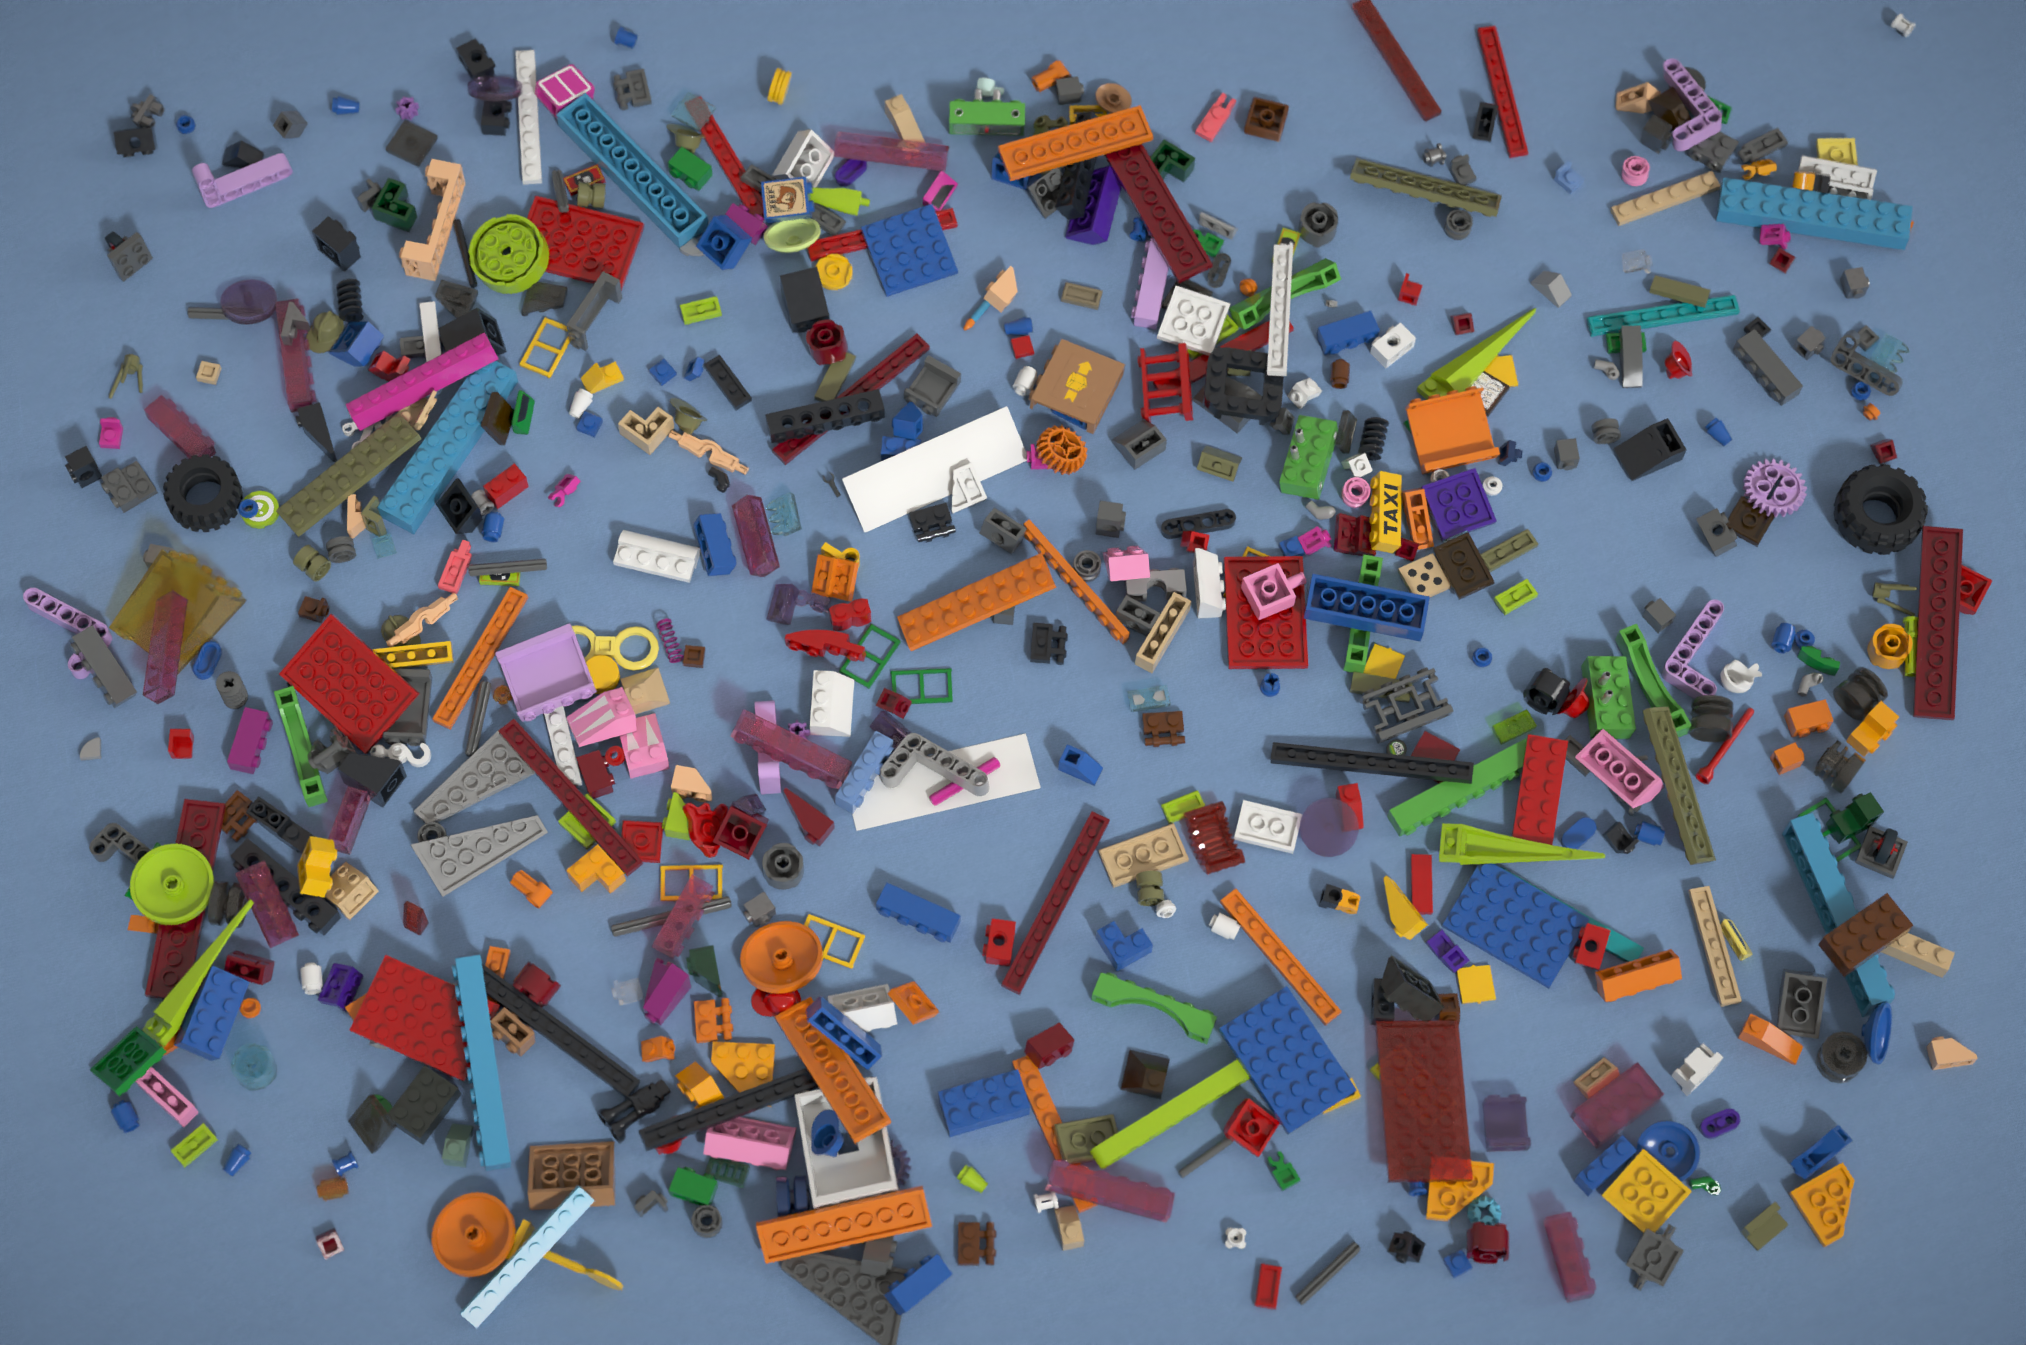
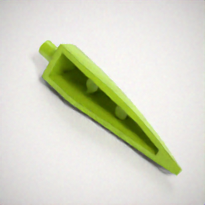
M813 188V193H810V198L814 203L850 215L858 216L860 205L868 207L870 205V199L861 197L862 191L847 188Z

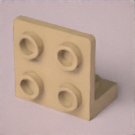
M434 390L428 398H423L398 411L415 431H420L429 416L430 410L437 401L434 398L437 392Z
M345 862L330 876L333 880L330 890H327L325 898L334 903L342 914L350 920L379 891L366 875Z

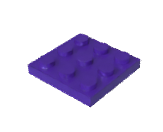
M1476 468L1421 487L1425 490L1427 506L1442 542L1497 522Z

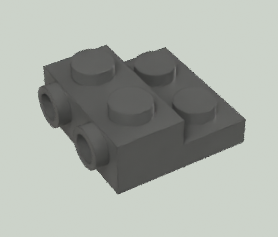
M1719 131L1691 147L1687 156L1720 173L1736 149L1739 141Z
M137 461L121 470L116 468L101 477L103 490L106 494L111 493L113 497L110 500L115 508L120 507L123 513L158 493Z

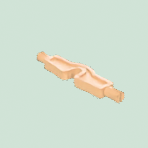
M671 430L669 438L678 441L679 447L699 458L706 451H712L709 462L713 465L724 468L732 473L737 470L744 475L749 470V467L739 463L738 458L724 452L717 443L711 440H700L686 432L681 435L674 430Z
M452 593L446 599L440 597L428 607L416 610L411 615L409 621L394 631L395 636L386 641L388 647H393L399 642L404 644L423 631V619L427 624L435 623L450 610L449 605L458 600L457 595Z

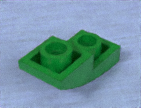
M1813 646L1801 647L1797 657L1802 662L1822 673L1832 676L1836 675L1839 670L1840 661H1836L1831 657L1821 658L1822 650H1818Z

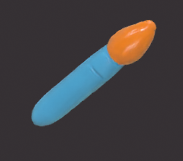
M985 300L966 321L963 329L968 330L973 327L975 322L991 304Z

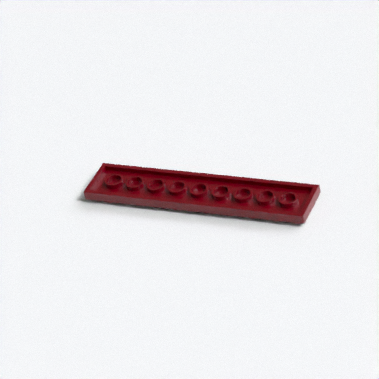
M1143 144L1104 154L1177 282L1181 283L1212 268L1211 260Z
M1923 526L1913 717L1952 721L1955 719L1963 529Z
M184 799L175 844H183L196 849L207 859L212 870H214L226 805L225 803ZM206 908L198 916L185 923L176 925L159 924L145 992L146 997L164 999L196 961Z

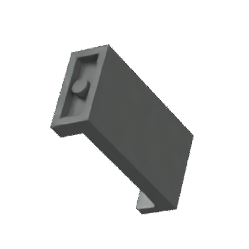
M602 272L567 323L570 343L576 349L581 348L585 351L588 349L586 332L608 299L618 304L622 300L619 279Z
M393 668L420 694L387 732H383L385 743L390 745L404 743L410 746H419L421 743L426 744L432 687L431 671Z

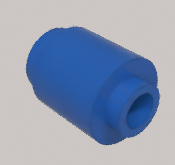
M490 512L485 515L482 528L484 540L497 542L501 537L505 519L500 513Z
M1780 623L1776 628L1771 644L1776 652L1784 654L1791 650L1796 635L1795 627L1789 623Z
M1642 821L1641 824L1637 823L1634 835L1641 842L1660 846L1665 830L1661 829L1660 826Z
M122 1100L113 1105L111 1113L120 1130L128 1133L139 1127V1118L130 1102Z

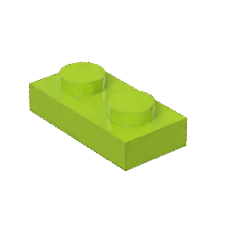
M717 296L680 305L685 325L722 316Z
M1525 579L1497 595L1494 601L1502 613L1507 615L1535 599L1538 593L1529 580Z
M203 1123L170 1151L186 1168L217 1142L218 1139Z

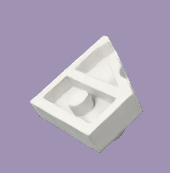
M972 463L953 471L952 514L987 499Z

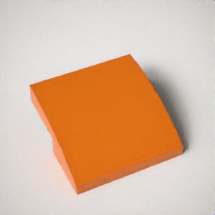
M818 554L811 593L852 601L859 562Z

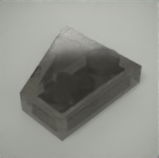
M441 280L435 298L453 316L458 318L472 310L479 293L476 289Z
M542 282L533 284L527 289L521 311L522 316H528V313L535 311L541 313L549 309L564 307L568 288Z

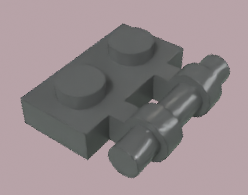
M644 69L626 72L627 79L621 80L620 75L613 77V87L617 92L616 100L621 110H627V103L631 101L633 107L652 104ZM629 87L630 93L625 94L624 88Z

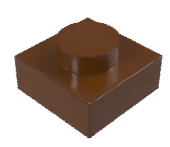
M685 645L683 666L703 668L705 647Z

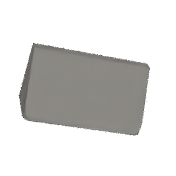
M1200 213L1199 225L1226 238L1233 239L1238 228L1206 213Z

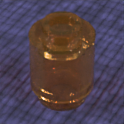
M339 1176L320 1180V1185H317L318 1197H323V1201L343 1198L344 1195L349 1194L346 1177L341 1178Z

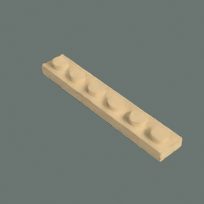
M1713 171L1613 206L1610 211L1618 226L1717 191L1721 185Z
M1710 886L1690 889L1688 891L1720 1007L1738 1004L1742 1000Z

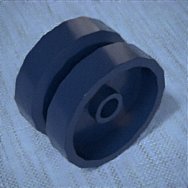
M806 1175L795 1176L793 1179V1189L791 1190L787 1176L776 1177L778 1218L791 1215V1210H795V1214L808 1211L810 1199Z

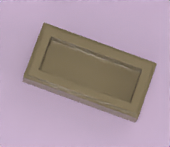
M1066 282L1061 302L1098 310L1103 291Z

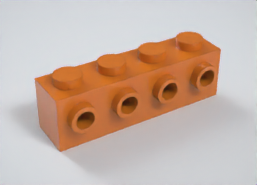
M1672 949L1597 971L1595 972L1598 994L1605 1002H1612L1618 998L1632 996L1644 990L1655 989L1657 986L1672 984L1682 979L1679 957Z

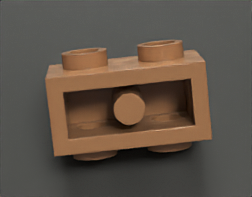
M505 1007L490 1021L492 1036L498 1041L502 1040L512 1054L516 1053L521 1057L535 1044V1032L528 1025L525 1026L516 1014L509 1012Z

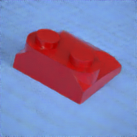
M1963 565L1961 569L1960 612L1967 615H1975L1993 580Z
M1246 1098L1236 1107L1226 1123L1224 1134L1228 1139L1235 1141L1247 1151L1259 1157L1280 1122L1249 1098Z

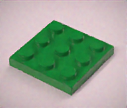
M136 1026L101 1058L90 1071L118 1096H121L130 1089L134 1082L143 1077L151 1066L159 1062L167 1051Z

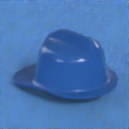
M828 1109L820 1112L812 1124L811 1151L815 1155L824 1154L837 1157L838 1151L843 1145L844 1137L839 1130V1119L833 1110Z

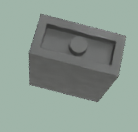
M928 355L919 375L909 389L906 388L904 390V399L907 403L913 402L924 413L937 417L961 383V373Z

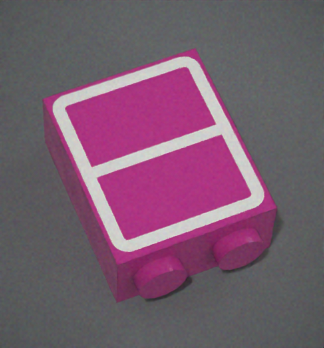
M573 64L537 81L535 86V95L556 119L557 113L584 93L593 100L595 91L593 84L588 82L582 72L576 69Z

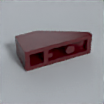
M785 788L783 790L784 798L805 836V840L812 845L817 844L820 847L835 829L834 821Z

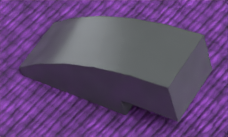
M1641 325L1621 326L1619 330V357L1622 387L1642 388Z

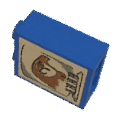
M807 177L761 182L764 219L767 223L812 218V212H815L814 201L810 198V193H813V186Z

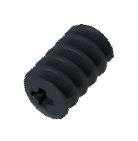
M346 279L340 281L336 286L339 318L344 322H360L364 318L361 307L362 301H360L362 296L359 294L361 292L359 287L360 281L357 279Z
M1371 417L1364 422L1358 453H1365L1368 460L1376 461L1381 459L1379 454L1383 453L1382 447L1385 445V434L1388 431L1386 427L1389 426V422L1386 419Z

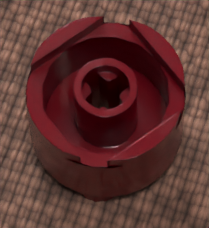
M821 320L813 324V328L810 331H807L806 341L811 357L818 365L841 362L846 358L848 344L843 327L840 324H836L833 320Z
M529 961L513 980L514 983L512 984L513 987L525 996L529 994L528 997L542 1008L550 1002L561 987L557 981L551 980L547 973Z
M1483 1222L1473 1223L1472 1228L1467 1230V1258L1473 1257L1474 1262L1481 1264H1496L1498 1259L1502 1258L1503 1262L1509 1259V1231L1506 1229V1225L1502 1223L1485 1225Z

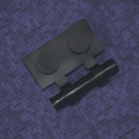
M947 503L909 512L914 533L923 532V534L916 535L918 543L923 541L927 543L934 538L941 536L945 538L949 537V534L956 533L954 525L946 526V524L952 523ZM938 526H939V528H940V529L933 530V531H930V530H929L930 528H934V527H938Z
M1033 623L1030 662L1050 664V656L1056 657L1057 665H1064V658L1067 655L1065 650V642L1068 641L1067 627L1059 626L1058 632L1052 631L1053 624ZM1052 640L1058 641L1057 648H1051Z

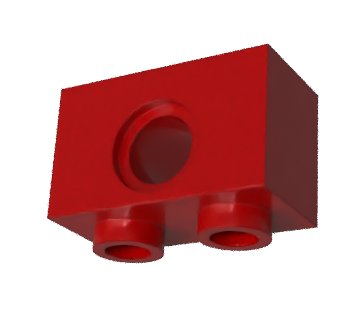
M992 918L991 925L987 924L985 937H989L988 944H984L982 956H986L987 964L1010 967L1016 921ZM1001 939L1004 941V944L996 945L994 940Z
M1589 923L1586 924V927L1581 926L1578 938L1582 939L1580 947H1575L1572 957L1576 959L1575 964L1599 971L1611 930ZM1593 941L1596 943L1597 949L1589 952L1585 948V943Z

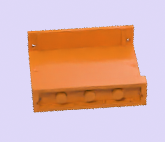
M1476 386L1468 387L1464 392L1454 390L1447 392L1446 396L1441 397L1439 394L1429 396L1428 400L1421 401V398L1413 399L1405 407L1422 474L1494 459L1500 455L1499 448H1494L1481 397V392L1484 390L1483 387L1478 389Z

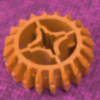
M1056 425L1051 428L1048 427L1041 433L1036 444V452L1039 453L1038 458L1042 459V464L1048 466L1047 470L1051 468L1054 470V474L1059 471L1061 475L1065 473L1070 475L1072 472L1075 473L1082 468L1088 456L1086 454L1088 449L1085 447L1086 442L1081 441L1082 436H1077L1076 431H1070L1069 427L1064 429L1062 425L1059 427Z

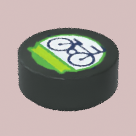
M1398 739L1390 741L1386 748V754L1405 756L1407 751L1406 744Z

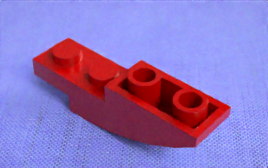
M804 630L785 635V643L789 649L793 651L801 650L813 657H824L826 651L835 656H846L851 661L859 660L864 662L866 657L865 647L850 643L849 634L830 630Z

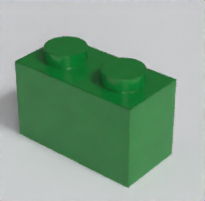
M683 147L668 162L670 175L676 179L679 178L689 188H694L697 191H700L713 176L711 165Z
M678 1167L668 1190L670 1196L698 1206L711 1205L718 1189V1182L715 1180V1177L709 1174H703V1176L696 1174V1171L689 1167H684L683 1169Z

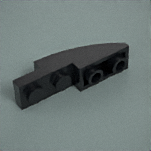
M259 796L246 811L258 824L297 853H303L310 836L315 837Z

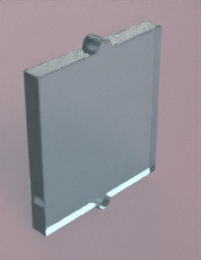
M688 92L683 100L678 102V106L671 116L700 131L704 124L709 122V118L716 110V107Z

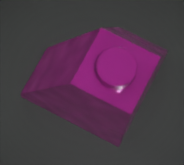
M657 958L652 970L643 1010L644 1017L653 1024L656 1022L662 1025L691 989L689 975L671 962H667L666 965L662 964L664 961Z

